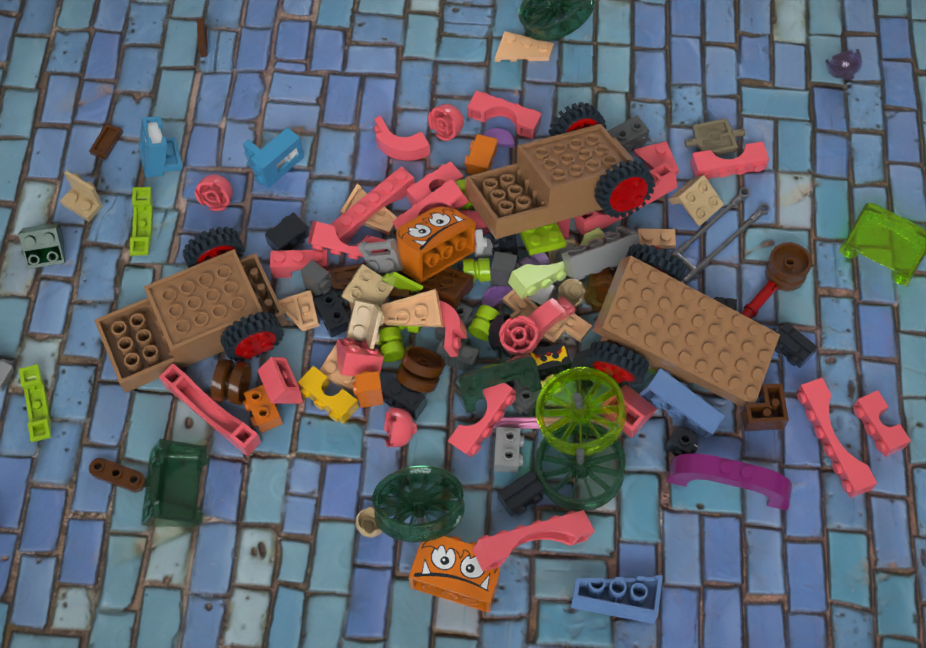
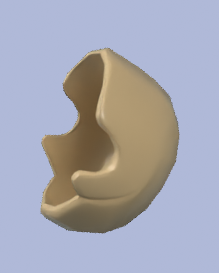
M566 279L558 287L557 299L565 296L574 307L579 306L586 298V287L580 280Z
M371 506L360 511L355 519L356 529L363 536L369 538L381 535L388 524V515L384 509H373Z

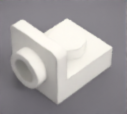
M475 230V257L493 256L491 240L483 237L482 230Z
M552 283L548 288H542L533 296H528V298L542 305L550 299L553 290H556L557 287Z

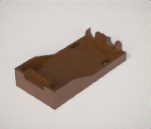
M447 267L418 284L424 286L421 292L435 289L438 292L439 301L449 304L456 310L460 305L461 299L467 292L469 293L472 290L473 276ZM396 271V273L418 283L402 271Z

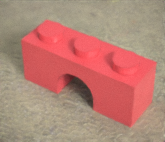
M450 161L447 164L441 165L433 173L425 175L417 183L411 184L406 189L407 199L412 205L419 203L432 190L441 187L443 183L451 179L456 182L464 179V176Z
M323 249V251H271L270 270L273 278H292L293 271L302 270L311 260H314L329 272L327 249Z
M877 390L857 399L853 410L856 417L863 422L866 433L871 435L875 441L877 450L882 452L884 457H887L904 449L911 440L900 424L888 427L881 423L879 416L883 415L889 406Z

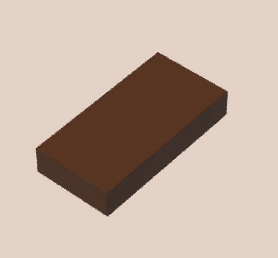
M197 19L198 49L201 57H207V28L203 19Z
M106 123L90 148V154L106 160L121 137L123 130Z

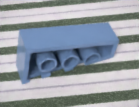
M661 368L647 379L638 392L643 398L651 401L654 407L657 409L658 407L663 408L672 419L684 421L683 425L705 439L714 434L725 417L717 407L708 404L701 395L693 393L685 383L677 381L670 372Z
M663 575L646 578L645 576H636V578L576 579L571 608L655 624L659 611Z

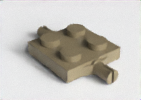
M727 118L692 126L694 138L684 140L685 147L696 145L700 152L711 150L716 156L736 152L738 146L735 137L745 136L744 128L733 130Z

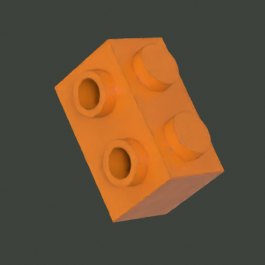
M479 134L476 135L475 141L472 140L470 144V155H466L464 165L467 166L468 174L474 175L491 170L498 150V139Z
M363 371L356 374V382H352V386L360 407L384 405L379 371Z
M264 385L244 393L246 400L243 403L247 412L251 411L253 414L250 419L254 429L258 427L260 432L263 433L283 424L275 404L271 403Z

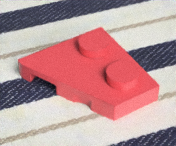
M667 141L634 149V156L636 158L640 157L649 169H654L665 162L676 171V175L679 173Z

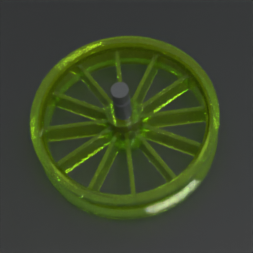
M571 368L556 374L543 386L536 401V418L543 437L552 447L569 455L576 456L578 448L584 449V456L606 449L619 437L626 421V407L620 387L609 375L593 368ZM582 380L595 381L586 398L582 399ZM579 381V393H574L572 396L565 384ZM600 384L609 389V391L591 401ZM562 386L572 403L552 394ZM613 396L616 397L619 404L598 406ZM548 400L565 407L564 409L544 410ZM618 412L615 423L596 415ZM564 416L547 427L544 423V417ZM592 419L611 429L603 436H600L590 420ZM570 422L561 439L552 434L553 431ZM587 423L597 439L583 443V424ZM576 424H579L580 443L566 442Z

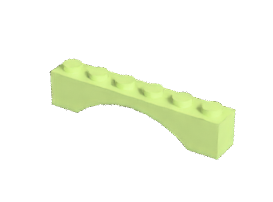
M598 227L586 233L580 245L587 246L589 245V240L604 238L603 231ZM564 261L550 265L526 264L512 271L508 283L521 299L527 296L531 297L538 290L546 289L553 282L561 281L567 276Z

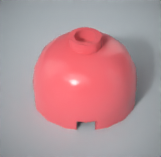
M441 104L428 114L431 130L434 129L438 133L436 136L443 141H449L456 137L463 128V116L460 110L452 104Z
M211 174L205 176L197 184L195 196L202 206L207 205L211 207L209 210L222 211L230 204L233 189L226 178L218 174Z
M518 316V318H510L501 326L499 331L500 342L503 348L511 355L517 357L526 356L536 349L539 342V331L535 322L528 317Z
M389 407L384 423V432L387 431L389 439H385V444L387 447H402L412 439L413 434H416L417 424L413 422L411 414L406 410Z

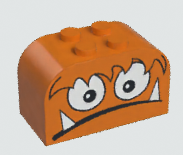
M436 207L401 225L396 232V242L404 268L402 272L418 283H422L474 253L475 221L456 209Z
M435 535L425 539L420 544L408 578L411 589L490 613L499 586L500 567L483 572L472 550L476 542H470L469 544L462 542V539L456 536H450L449 538Z

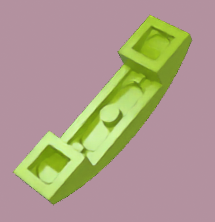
M133 187L132 238H130L129 255L146 256L150 253L152 242V188Z
M36 364L19 368L21 387L24 389L29 423L27 424L30 442L51 438V419L40 367Z

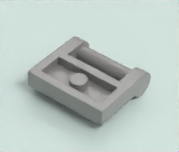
M394 238L383 242L359 243L358 248L360 253L363 254L366 266L374 272L386 273L402 271L404 269L397 242ZM380 249H388V250H390L389 252H381V253H372V252H371L372 250H380Z

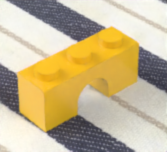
M314 366L297 382L301 395L306 399H312L314 405L320 410L325 409L330 418L335 422L339 420L344 424L359 408L358 400L343 388L334 396L325 395L324 391L330 385L328 377Z

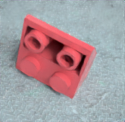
M351 338L337 339V369L341 375L355 376L363 371H379L380 376L384 357L375 345L374 349H370L366 340L357 342Z
M270 357L257 370L271 403L301 404L303 402L300 389L286 358Z
M628 385L615 391L601 406V414L607 417L610 422L631 439L657 411L656 407Z

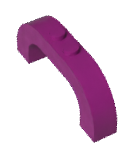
M682 454L671 460L667 483L686 487L691 480H709L761 493L768 498L767 506L786 511L789 508L792 483L778 472L707 454Z

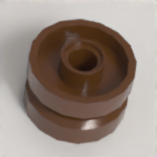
M788 242L775 246L771 251L765 269L767 281L776 283L778 290L794 291L799 289L805 283L811 269V256L799 244Z
M420 346L407 347L401 358L402 362L397 369L396 378L405 387L422 393L435 391L440 380L439 376L445 367V360L430 349Z
M221 358L215 367L212 378V399L220 402H225L228 399L230 404L242 405L243 401L246 400L244 393L249 391L251 382L250 363L237 362L234 365L233 360Z

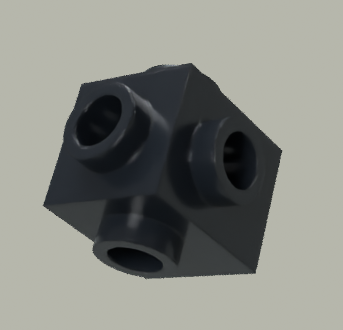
M676 426L665 449L672 452L675 457L682 454H695L699 447L696 444L698 436L689 429Z

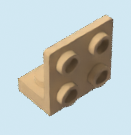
M66 170L64 175L71 189L60 200V203L90 222L103 207L100 200L101 197L97 194L96 187L91 182H85L78 174H72Z
M704 175L692 178L668 199L672 205H683L697 226L702 225L724 205Z
M362 264L346 286L341 297L353 304L356 299L375 303L381 307L394 286L382 281V276Z
M355 299L346 337L360 341L366 340L368 347L374 349V345L379 342V325L382 326L384 322V314H382L380 307L375 303Z

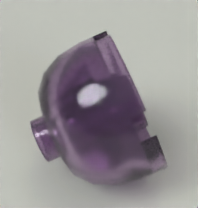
M856 49V53L848 50L832 56L833 60L830 62L828 59L825 61L829 74L837 79L843 78L844 81L853 79L854 74L858 73L862 67V56L859 49Z

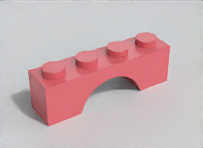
M475 91L468 105V117L481 122L496 116L506 117L515 124L518 135L532 140L541 125L542 113L505 101L502 98H496L485 92Z
M762 141L745 144L743 153L735 159L719 158L711 150L695 152L692 154L690 164L694 177L704 175L709 180L716 177L724 178L734 174L742 175L752 171L760 172L766 169L769 157Z
M451 179L443 183L434 192L429 193L419 203L414 204L408 211L400 214L392 223L398 229L401 225L433 208L450 207L458 210L469 201L456 182Z
M317 221L312 222L307 243L312 244L313 249L323 251V248H328L332 254L341 256V252L347 253L348 258L359 260V257L364 258L363 254L359 251V243L348 246L341 242L336 234L335 226ZM366 235L361 242L374 243L386 240ZM386 249L372 250L371 252L381 253L386 252Z
M495 376L492 377L482 391L487 401V410L484 417L473 425H459L448 440L449 443L471 458L480 451L481 443L492 434V428L495 423L501 421L507 406L512 405L516 399L515 395L517 392Z

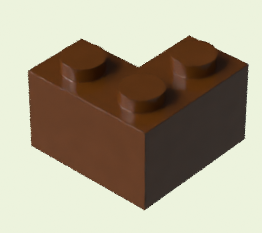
M763 384L758 395L760 403L746 404L742 411L744 432L784 429L789 421L783 384Z

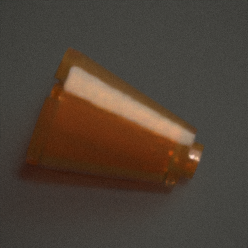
M610 267L602 269L600 273H591L588 276L584 299L587 306H591L595 311L601 310L614 278Z

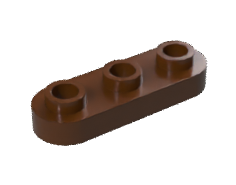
M96 458L89 465V472L94 478L130 492H140L146 486V478L141 472L104 458ZM98 465H102L100 469L96 470ZM115 472H120L118 476H114ZM134 478H138L137 482L132 483Z

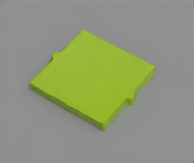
M396 272L387 273L381 279L400 290H410L411 294L418 293L424 287Z

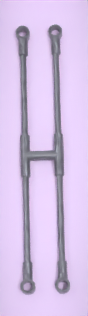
M742 187L739 190V194L729 202L728 206L690 240L684 242L672 253V255L678 256V259H682L683 263L686 264L687 270L690 271L683 277L682 283H689L749 225L755 223L762 215L768 214L769 205L761 203L758 210L749 217V220L711 255L694 266L682 254L732 207H735L743 199L749 197L750 190Z

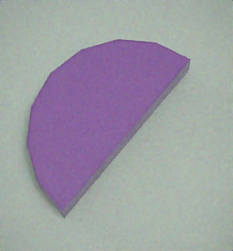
M493 128L483 134V136L498 139V147L515 148L513 136L504 129Z
M497 285L487 289L483 294L482 305L496 309L503 303V297L513 289L509 286L497 287Z

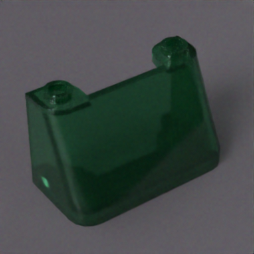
M522 354L467 371L457 376L454 380L455 393L466 413L476 411V402L479 399H484L483 389L514 379L519 380L521 387L529 386L532 392L542 390L537 363L529 354Z
M165 439L157 441L151 449L141 519L142 526L197 527L202 523L203 512L200 510V507H197L201 470L209 462L206 446Z

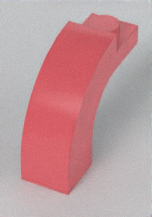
M381 116L374 118L375 126H373L376 144L384 154L402 161L418 160L430 155V145L422 132L409 137H398L389 131Z
M565 296L557 300L554 298L548 300L528 317L535 322L539 331L538 344L552 326L575 313L576 308Z
M439 301L443 326L445 327L444 348L450 357H457L459 348H461V339L467 338L466 327L453 307L443 301Z

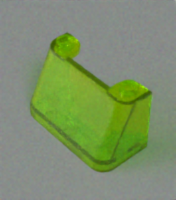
M866 203L838 252L847 258H855L859 253L893 270L892 277L894 281L907 287L926 255V229L874 203Z

